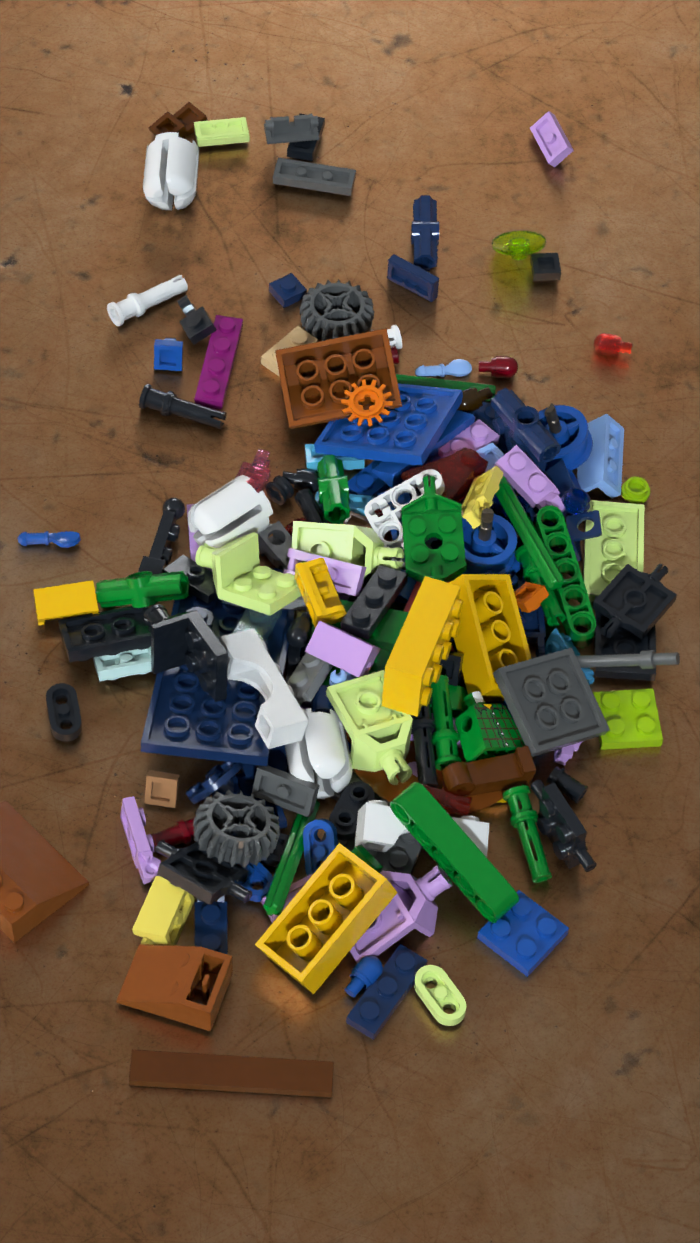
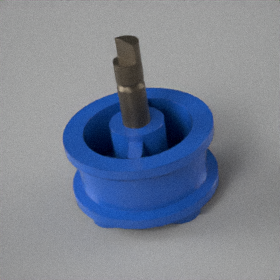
M553 403L548 408L539 411V421L561 445L560 452L552 461L546 463L545 471L561 460L564 461L566 468L571 471L587 461L593 448V440L588 430L585 416L574 407L566 405L554 406Z
M489 508L482 511L480 526L472 529L469 522L462 518L465 560L467 563L466 571L463 574H484L488 570H493L499 574H507L514 564L517 546V534L513 526L503 517L494 514L493 510Z

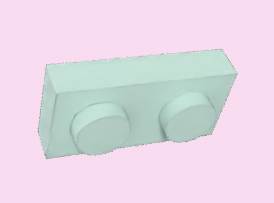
M151 646L143 650L134 649L120 652L117 655H104L93 658L99 682L152 672Z

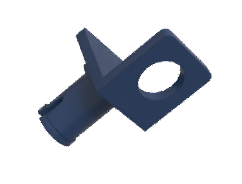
M598 510L566 517L567 529L577 561H582L580 541L602 535L601 519ZM592 520L594 526L591 530L587 532L578 530V526L582 521ZM559 547L551 548L553 552L562 551Z

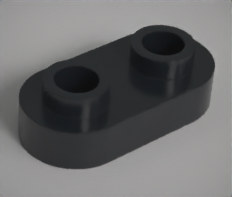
M65 683L55 684L46 693L51 733L60 741H72L82 731L77 693L71 685ZM60 701L67 702L65 704H58Z
M357 781L347 785L331 812L329 821L336 827L338 840L347 841L356 837L358 810L366 802L369 803V801L375 800L374 790L369 784ZM362 793L364 796L357 798L354 794ZM347 818L350 822L342 823L340 819Z

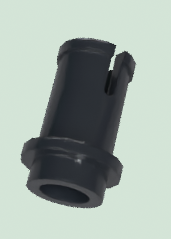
M555 767L546 781L548 784L555 783L560 792L568 796L576 804L581 801L588 790V786L583 785L568 775L565 768Z

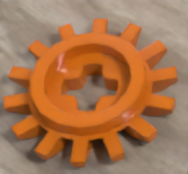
M366 379L361 380L362 386L360 387L355 382L351 384L354 389L353 392L345 390L344 394L349 397V400L341 399V404L349 407L342 409L343 414L352 413L348 418L350 422L358 417V426H361L364 419H367L368 426L371 427L372 418L381 423L383 420L379 414L389 416L390 411L384 409V407L393 406V401H386L392 394L391 392L383 394L386 385L382 384L377 388V380L373 379L371 385H367ZM365 397H370L371 402H375V405H371L369 410H364L363 405H359L360 402L365 401Z

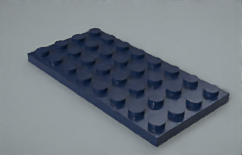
M189 592V596L185 599L174 600L171 616L186 612L194 607H203L210 610L214 616V622L210 629L218 640L223 635L254 629L260 640L265 642L269 655L273 662L279 665L281 675L284 678L289 646L286 634L291 622L295 618L296 610L280 609L269 616L218 599V597L208 604ZM186 664L157 673L141 739V752L267 766L270 749L267 748L255 727L260 706L266 701L263 695L250 684L227 679V699L215 702L208 692L203 691L198 677L194 672L191 673L188 670Z

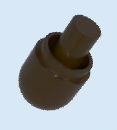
M487 387L479 391L476 388H469L462 391V403L457 410L467 413L478 410L479 407L483 406V401L492 398L490 388Z

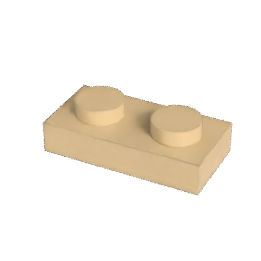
M297 326L261 356V364L280 377L275 350L319 342V340Z

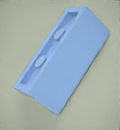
M605 414L587 423L593 440V448L587 461L577 468V481L583 493L598 487L613 499L621 495L624 428L608 414Z

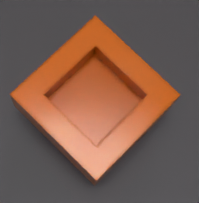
M525 582L514 592L518 607L522 612L526 613L538 609L541 602L549 596L545 585Z

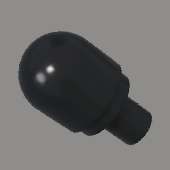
M303 468L301 470L297 469L296 473L283 471V477L290 484H294V489L298 491L310 489L312 493L318 491L317 471Z
M303 612L301 617L293 620L289 626L286 638L288 643L294 648L305 647L311 639L313 624L309 612Z

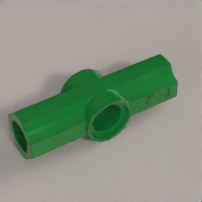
M325 455L318 462L317 466L320 504L323 503L325 520L330 521L332 524H343L350 517L347 475L344 476L342 460L337 459L335 455Z
M142 571L130 574L126 578L100 580L96 583L95 593L97 603L102 608L131 604L133 608H143L154 605L158 601L185 599L189 596V581L184 571L153 574L152 571Z

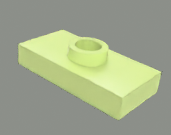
M246 117L194 122L198 147L250 142Z

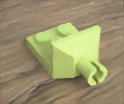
M293 521L291 548L366 567L362 587L366 586L379 565L399 571L403 568L404 562L391 560L392 557L404 558L403 549L400 547H384V543L372 528L345 524Z
M252 532L220 548L210 547L204 543V546H199L196 552L195 560L197 565L212 569L213 582L218 599L271 616L302 596L294 575L272 570L268 566H260L258 533Z
M381 670L328 686L326 696L352 740L350 754L352 768L371 772L384 769L392 785H398L399 781L395 776L396 774L401 783L406 782L412 775V769L405 759L409 752L413 718L409 714L382 706L385 671Z

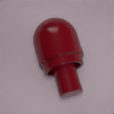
M511 356L492 357L491 361H479V372H491V377L511 378L518 371V363Z

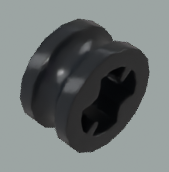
M280 475L276 476L273 482H269L265 486L268 496L279 505H283L287 499L294 495L290 482Z

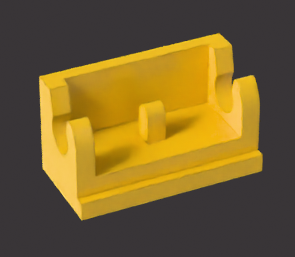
M324 558L297 563L294 578L314 627L316 628L319 621L329 624L341 622L346 615V611L341 604Z
M93 580L33 589L38 626L45 625V620L89 613L99 614Z

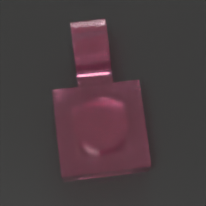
M258 449L252 464L243 462L236 476L245 475L250 477L251 479L246 482L257 493L262 490L264 491L271 477L270 470H268L270 460H267L270 452Z

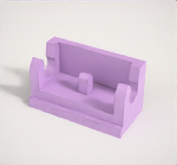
M319 621L305 652L356 677L368 675L381 648L329 623Z

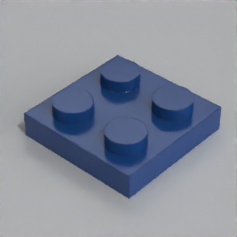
M518 890L519 902L496 923L488 921L478 931L477 939L528 977L568 935L569 927Z

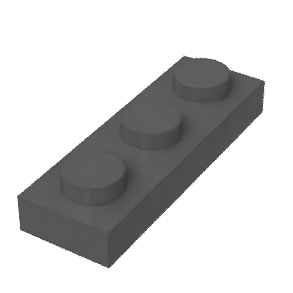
M278 158L273 174V184L351 196L356 178V170Z

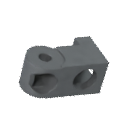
M278 521L258 534L259 553L262 557L265 555L276 568L284 571V568L287 569L290 557H287L288 549L292 545V537L281 522Z

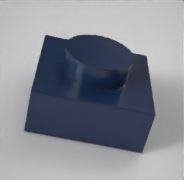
M292 273L269 283V292L283 308L302 300L303 296L307 295V289Z

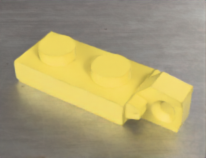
M498 466L474 478L462 504V511L464 512L462 517L469 522L472 529L480 526L482 511L492 506L493 497L500 488L499 484L504 473Z

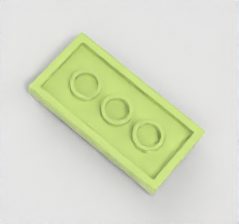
M586 500L585 513L598 510L602 528L601 536L584 540L583 580L590 601H594L595 596L598 597L627 564L643 572L644 504ZM585 520L584 532L593 528L594 522L592 520Z

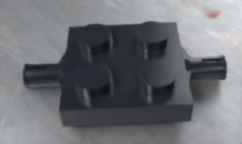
M627 564L593 602L592 609L609 619L605 626L601 628V633L604 636L607 634L606 637L611 638L619 627L628 630L641 639L646 636L676 601L677 594L664 587L660 582L668 573V568L666 566L663 567V564H658L653 572L648 574L640 572Z
M542 780L534 781L530 788L537 796L540 806L536 823L540 832L544 836L547 835L552 842L556 857L559 860H563L569 869L581 864L585 872L593 870L597 863L587 851L588 848L585 842L587 831L555 783L544 786Z
M164 840L159 841L155 851L168 858L160 863L157 875L168 880L170 884L180 887L195 896L197 900L209 905L224 895H232L243 901V903L250 900L252 891L241 886L247 880L248 870L237 864L231 867L230 863L226 861L219 864L217 857L208 858L207 851L199 850L198 842L184 848H175Z

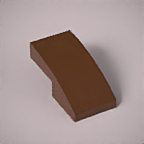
M188 102L174 115L166 112L149 127V130L155 136L165 132L179 133L178 137L185 138L195 132L194 122L208 120L204 113Z

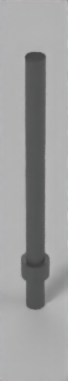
M642 650L640 654L576 656L581 668L640 666L642 669H655L656 665H679L680 663L678 652L656 653L655 650Z

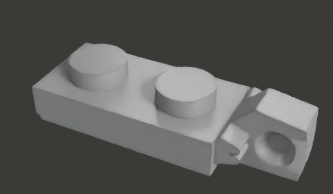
M307 652L287 682V685L292 687L294 696L300 706L303 702L312 701L333 665Z

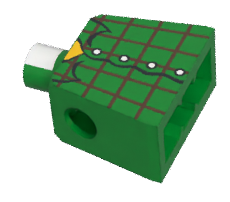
M480 691L472 692L464 697L467 710L456 718L455 725L466 762L511 754L515 752L516 748L525 746L515 722L504 705L486 704Z

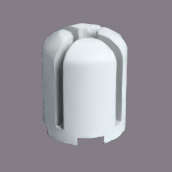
M165 132L156 135L155 140L149 146L147 145L143 192L150 204L161 210L172 211L173 195L174 205L177 210L186 208L196 196L199 147L194 140L191 143L186 139L178 137L179 133Z
M240 475L192 505L188 511L187 521L190 532L195 533L193 538L198 546H204V543H206L210 547L220 548L252 532L259 534L272 525L269 523V516L273 514L271 504L263 490L257 493L246 482L251 479L250 477Z
M307 708L305 711L309 722L302 741L285 745L289 774L294 775L296 778L320 785L317 799H325L334 796V791L337 793L343 791L352 778L353 768L346 729L337 713L330 709V713L312 712L311 708Z

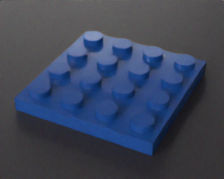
M398 383L402 407L388 410L390 411L389 416L379 414L383 420L381 423L372 418L371 427L368 426L367 419H364L362 425L358 426V417L351 422L348 421V418L329 421L314 443L315 452L317 454L423 466L462 403L463 392L459 389Z

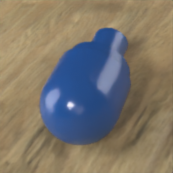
M372 955L361 958L351 970V982L344 989L345 992L351 997H355L361 989L367 990L370 985H373L383 972L381 961Z

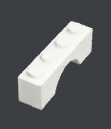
M254 629L220 636L219 641L228 652L227 679L250 684L263 695L266 701L260 706L255 727L267 748L271 749L302 741L309 722L308 715L305 709L301 708L297 702L292 687L287 685L282 677L279 665L273 662L265 642L260 640Z
M371 800L358 810L355 846L362 844L367 850L387 852L396 843L399 836L410 833L394 815L390 806L385 801ZM475 816L452 817L487 857L490 823L480 822L479 818Z

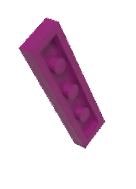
M216 315L214 325L217 330L210 336L194 401L196 404L208 408L223 409L243 329V319Z

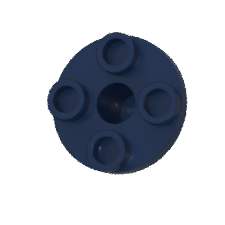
M224 762L221 766L217 764L204 775L206 779L202 783L199 781L185 792L193 804H196L207 797L213 798L216 792L225 795L228 789L233 794H238L241 788L235 774L243 767V764Z

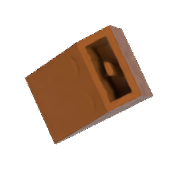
M139 944L116 1003L211 1031L233 975V956L198 946Z

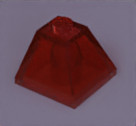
M464 447L432 456L425 461L423 466L416 465L403 472L401 478L406 481L424 470L434 469L441 474L445 484V490L441 496L458 502L466 497L474 478L485 473L488 461L480 457L476 451Z

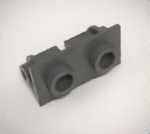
M312 113L309 115L294 116L293 122H289V116L270 117V120H265L264 124L267 144L319 140L318 116H313Z

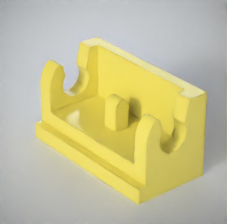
M155 876L132 931L134 935L143 937L141 944L176 946L194 904V896L180 887L170 884L163 877Z

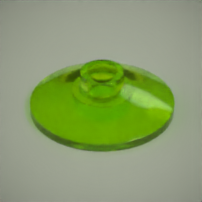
M532 231L506 232L492 240V248L496 252L511 256L515 260L525 259L528 255L536 253L546 246L545 237Z

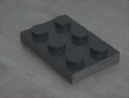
M594 610L596 619L594 655L640 654L642 650H655L656 652L655 625L643 639L621 627L615 631L611 638H607V634L604 636L601 633V628L605 626L609 619ZM640 666L594 667V677L655 681L656 668L642 669Z
M129 606L99 612V614H87L58 620L60 634L69 662L87 661L94 657L112 656L124 651L149 648L151 646V628L144 621V613L149 607L133 608Z

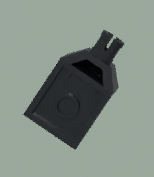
M161 604L148 608L144 613V621L151 628L152 673L157 674L186 664L188 670L191 673L194 672L198 677L203 691L208 692L215 702L227 699L228 652L198 611L183 612L170 616L167 609Z

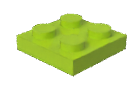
M653 688L593 692L610 729L605 735L599 736L601 750L662 746L663 736Z

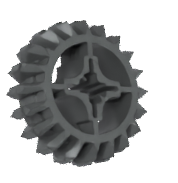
M338 279L336 283H331L327 280L325 285L317 283L315 289L309 288L307 295L303 296L300 315L302 327H305V330L315 338L324 341L369 331L372 326V319H374L372 299L369 298L367 291H361L360 285L352 287L350 281L343 284Z
M229 789L225 795L216 792L213 798L207 797L197 809L193 821L194 841L198 842L199 850L207 851L208 858L217 857L219 864L226 861L233 867L236 863H240L245 868L250 862L257 866L259 861L267 860L270 853H273L274 849H276L280 836L279 817L274 815V807H266L265 799L255 800L254 794L245 796L242 790L238 794H233Z

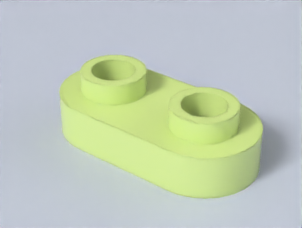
M436 965L421 967L415 975L414 988L416 993L440 1024L445 1026L459 1024L464 1019L466 1013L464 997L442 968ZM433 983L436 987L430 989L425 984ZM451 1008L454 1010V1013L447 1014L444 1012V1009Z

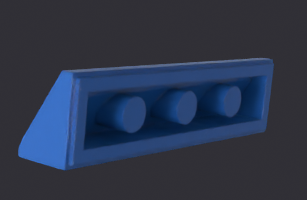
M457 410L423 466L438 455L439 448L475 422V416L471 413ZM381 462L372 469V472L389 487L393 488L420 469L422 465Z

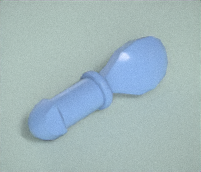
M456 359L447 366H444V364L419 366L416 368L415 374L417 377H444L445 375L463 377L472 371V366L466 360Z

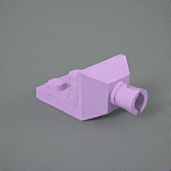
M436 865L430 872L418 879L406 873L380 872L398 893L350 950L357 963L364 956L372 955L377 957L413 929L428 937L434 934L438 906L434 899L440 893L453 886L451 880L446 879L448 875L439 865Z

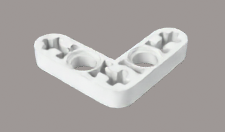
M434 469L424 470L367 503L364 510L365 516L372 529L384 543V547L395 548L402 546L404 550L403 528L399 519L402 518L401 508L407 504H399L397 499L403 493L412 494V499L409 503L423 496V478L428 476V481H430V476L435 477L436 493L442 495L445 490V484L438 471ZM416 487H418L419 491L421 492L420 496H418L416 493ZM390 501L392 502L395 508L393 511L391 510V507L388 504ZM380 509L383 515L378 517L374 511ZM389 530L399 531V536L396 540L386 541L384 539L386 532ZM391 558L392 561L404 562L401 558ZM405 563L403 564L402 570H406Z

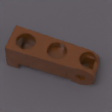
M524 746L516 748L515 752L467 763H452L446 766L441 774L449 796L466 797L508 790L517 786H530L537 770L529 747Z

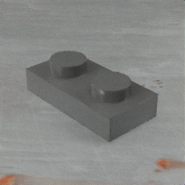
M268 765L258 766L251 795L254 794L256 798L265 799L269 803L309 817L314 812L320 785L296 778L292 774Z

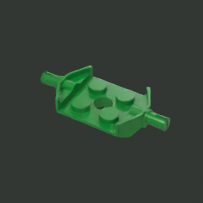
M428 476L423 478V496L401 508L406 573H408L410 578L421 583L425 576L450 582L462 575L467 567L461 512L462 504L438 495L436 493L435 477L430 476L429 487ZM436 537L440 539L442 545L438 549H430L426 546L425 542L429 538Z

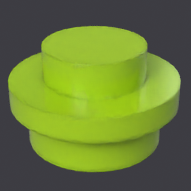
M634 476L624 482L621 494L626 501L633 504H641L648 500L650 487L645 479Z

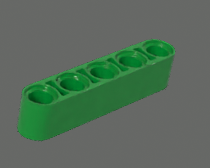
M545 506L538 511L535 529L559 571L567 573L572 577L565 579L560 589H554L558 602L566 616L563 626L566 635L570 636L575 647H586L593 641L596 619L563 513L555 506ZM551 521L555 526L549 527L544 525L543 522ZM559 547L563 550V552L556 553L553 552L551 548ZM574 599L577 600L580 603V605L572 606L569 605L567 601ZM583 626L588 629V632L580 633L575 630V627Z
M413 782L390 802V808L398 820L488 921L496 923L519 902V896L514 888L423 785Z

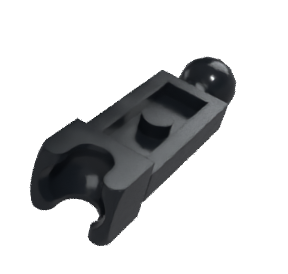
M173 497L164 502L162 506L163 515L149 557L143 556L138 572L152 571L153 574H161L166 565L170 564L173 548L170 547L172 542L178 541L180 525L176 524V520L182 518L185 513V505L181 499Z

